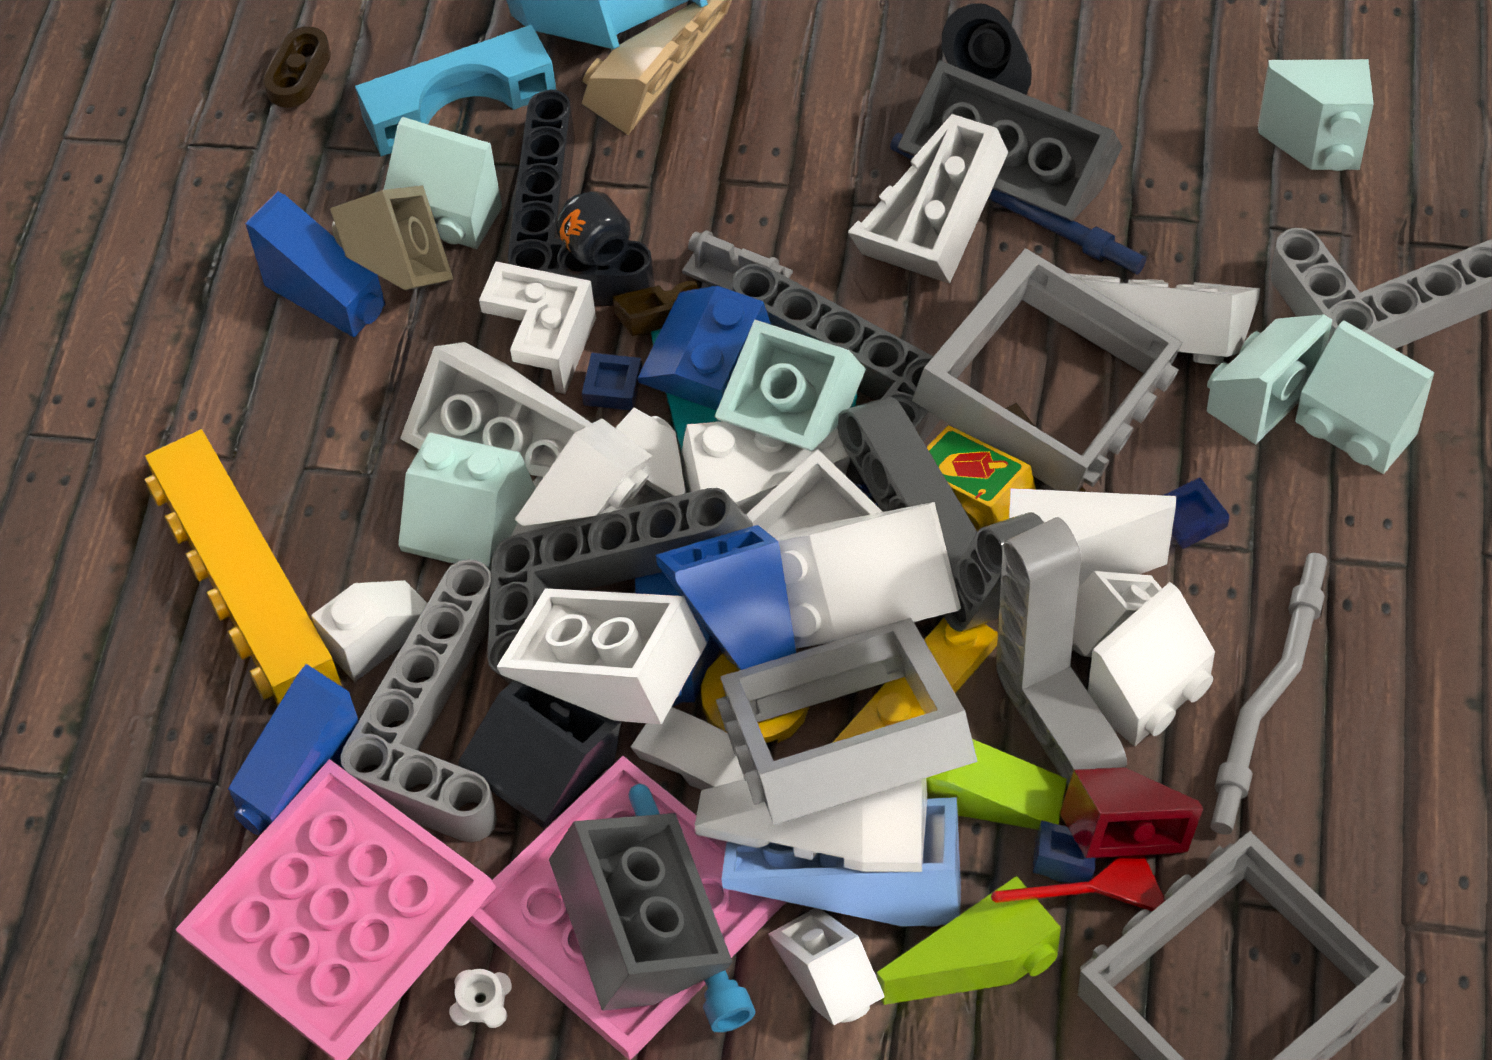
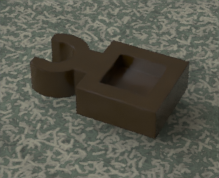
M695 281L682 282L668 291H664L660 285L613 296L614 314L632 336L651 335V331L662 329L679 292L697 289V283Z

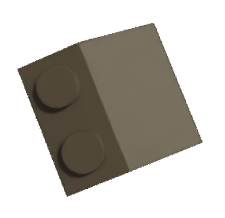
M423 185L381 190L330 208L334 219L332 223L334 238L338 245L343 248L345 256L404 290L453 280Z

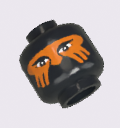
M598 191L577 194L568 199L556 223L559 238L581 264L588 266H606L617 261L626 251L631 234L630 223L607 194Z

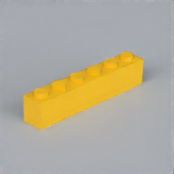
M200 429L145 455L152 472L151 476L144 479L158 507L165 503L169 506L171 513L165 515V519L177 543L180 544L187 540L192 550L185 553L197 580L200 582L208 578L213 586V589L207 591L206 594L219 620L230 617L235 628L229 630L228 634L241 660L249 656L252 657L256 668L249 672L263 700L273 696L277 705H279L297 674L306 664L341 686L332 656L203 430Z

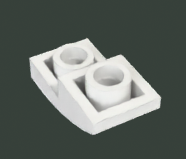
M673 707L670 708L662 724L646 723L631 745L632 750L640 759L680 773L690 786L701 790L744 779L728 733Z

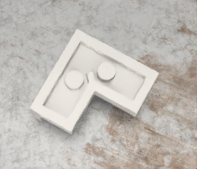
M495 262L479 299L481 312L522 321L510 349L512 361L551 370L555 392L566 394L596 320L591 281Z
M817 449L746 515L752 521L753 526L759 525L775 538L789 530L883 511Z

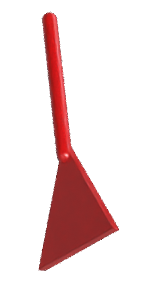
M1144 855L1119 856L1088 882L994 891L991 894L992 901L1000 903L1096 892L1149 911H1154L1166 901Z

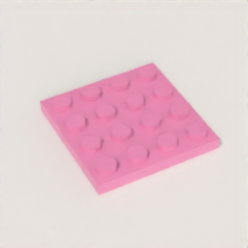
M622 756L492 880L496 888L468 920L628 1060H631L706 983L703 980L654 1005L602 1011L549 862V858L574 821L636 816L628 797L629 790L636 784L646 785L650 789L659 813H675L731 958L786 902L724 889L721 878L727 842L696 835V815L627 758Z
M329 759L175 930L185 941L331 1059L347 1060L492 893L496 886L490 877Z

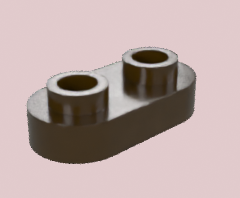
M308 26L292 30L284 37L264 75L266 92L273 104L284 108L296 107L305 103L311 97L331 58L328 39L322 30Z

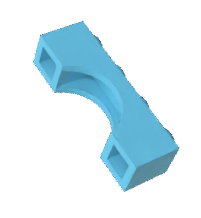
M532 25L375 78L356 85L355 89L362 118L380 155L384 156L392 153L397 126L402 117L429 124L434 114L443 106L452 101L473 96L499 100L514 110L528 105L530 99L541 91L556 90L552 61Z

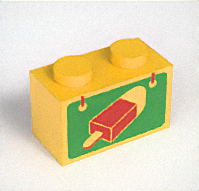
M949 425L927 446L928 451L977 532L983 527L1009 519L1011 488L1036 490L1029 464Z

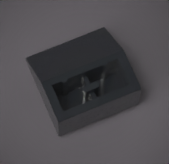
M514 680L496 697L460 757L458 766L484 777L493 793L544 829L614 763L621 721L611 720Z

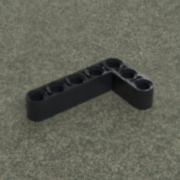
M544 90L535 94L527 106L508 250V263L591 281L594 306H614L613 296L655 286L651 251L639 241L628 240L626 251L614 263L606 266H588L581 264L559 238L556 223L564 204L568 200L575 134L569 98L566 94L557 90Z

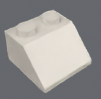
M601 418L573 434L514 520L522 526L597 516L610 506L619 509L627 498L632 500L647 481L649 474L643 469L652 455Z
M1169 582L1093 648L1088 693L1111 727L1134 746L1139 744L1150 733L1153 736L1162 733L1172 722L1176 714L1175 710L1187 700L1191 702L1197 701L1205 694L1213 682L1211 671L1215 651L1180 590L1175 585Z

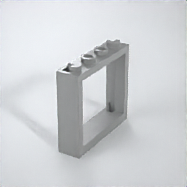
M1025 248L924 367L912 401L958 430L1029 464L1032 475L1057 491L1078 492L1085 483L1091 487L1097 483L1109 463V459L1105 458L1109 451L1117 455L1122 450L1134 429L1129 424L1133 419L1142 423L1157 399V396L1153 394L1157 388L1163 392L1168 389L1179 371L1172 364L1183 342ZM1022 300L1144 373L1082 455L957 379Z
M911 618L720 676L726 696L716 699L725 731L728 732L735 756L737 755L754 805L765 802L774 825L978 762L966 712ZM902 677L906 678L925 713L918 717L773 761L757 723Z
M1249 831L1233 845L1230 843L1224 849L1218 846L1207 859V867L1192 878L1187 874L1178 879L1165 894L1164 899L1166 901L1150 913L1147 909L1138 912L1122 931L1123 936L1109 948L1105 944L1096 947L1093 950L1092 958L1080 967L1081 972L1077 994L1141 1060H1184L1113 987L1243 879L1255 888L1357 986L1273 1060H1329L1396 1002L1405 976Z

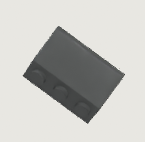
M675 813L584 820L572 823L549 858V862L602 1011L654 1005L730 967L733 961Z

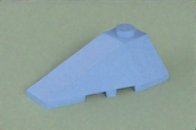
M957 797L927 799L922 872H862L844 868V858L817 853L813 860L794 857V849L790 846L770 842L761 848H754L727 842L721 878L722 886L724 889L897 926L935 927L946 925L960 915L961 906Z

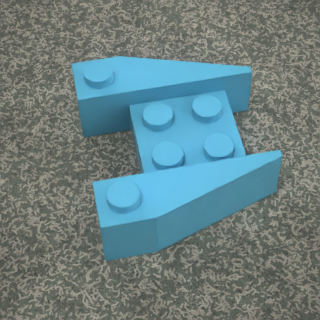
M689 0L506 1L511 16L524 26L532 25L535 31L615 49L620 47L617 34ZM691 0L700 7L708 5L707 0Z

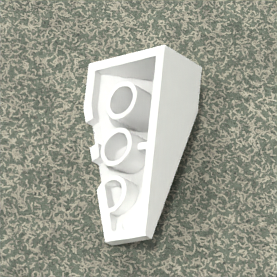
M1068 273L1183 342L1178 352L1193 353V362L1204 364H1221L1224 362V357L1240 353L1260 294V288L1194 282V285L1179 284L1176 288H1168L1169 283L1164 282V280L1132 279L1128 280V283H1120V278L1113 276Z
M462 342L434 346L400 439L420 449L430 432L521 453L530 475L544 477L573 434L592 423L507 364Z
M926 778L776 825L772 822L765 802L754 805L747 781L742 779L701 791L695 821V834L754 848H761L770 842L790 846L794 849V857L813 860L817 853L844 858V868L862 872H922L927 812Z

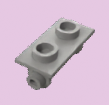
M705 230L703 233L695 231L692 234L688 249L694 253L682 270V273L712 286H720L732 291L733 276L736 271L749 264L767 266L787 278H790L793 274V270L779 265L777 258L771 257L769 259L744 248L742 250L736 248L734 244L714 237L713 233Z

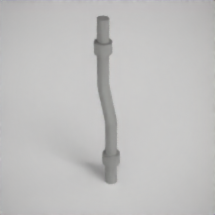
M1310 553L1307 555L1300 585L1293 588L1288 607L1292 617L1281 660L1240 709L1227 762L1220 765L1214 787L1219 794L1210 827L1219 834L1227 835L1232 833L1240 799L1248 795L1253 774L1248 767L1260 720L1302 669L1313 620L1320 617L1325 597L1323 591H1321V586L1328 560L1322 554Z

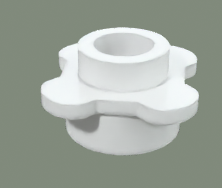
M485 969L465 970L456 976L454 981L456 1003L449 1009L452 1021L460 1026L466 1025L470 1021L483 1022L490 1028L501 1026L507 1019L504 1001L505 995L512 989L510 978L502 972L494 974ZM478 995L486 996V1000L482 1003L475 1001Z

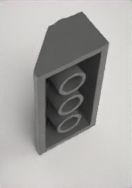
M939 60L897 148L915 156L951 114L995 127L1001 135L1008 154L992 189L1073 222L1102 191L1123 146L1114 130Z

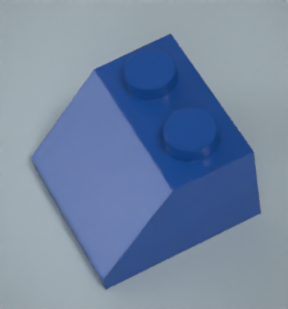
M720 286L679 292L637 378L638 382L717 411L754 320L771 325L764 302Z

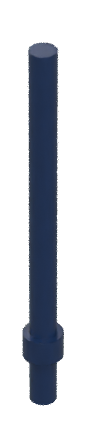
M898 132L891 141L890 149L912 160L913 155L897 148L903 136L902 133ZM992 189L990 192L989 200L1083 247L1082 252L1100 262L1107 259L1136 275L1142 271L1146 263L1145 256L1116 242L1115 235L1097 226L1090 229L1076 221L1071 222Z

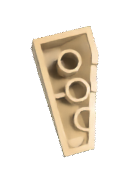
M707 0L708 5L700 7L693 2L621 43L620 47L613 49L604 61L597 58L584 75L582 82L587 85L581 104L629 135L724 18L732 0Z

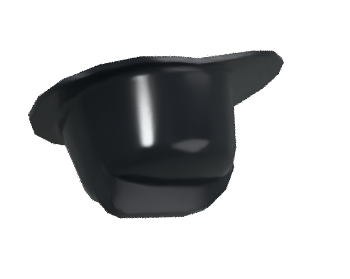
M970 3L958 8L947 19L942 31V50L947 63L1027 95L1031 86L1032 67L1028 54L1009 20L998 9L987 4Z

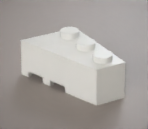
M951 114L910 161L912 166L893 187L889 185L879 196L881 201L863 222L857 221L848 231L861 254L950 284L1008 154L998 129Z
M721 421L687 424L680 462L687 493L706 488H720L725 490L741 510L747 514L817 449L845 476L851 458L839 438L837 427L811 452Z

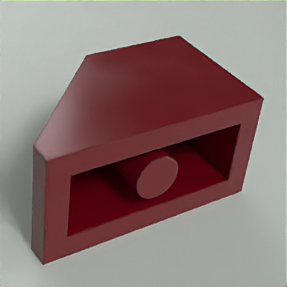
M1125 767L1074 769L1060 815L1085 858L1188 852L1203 807L1198 800Z

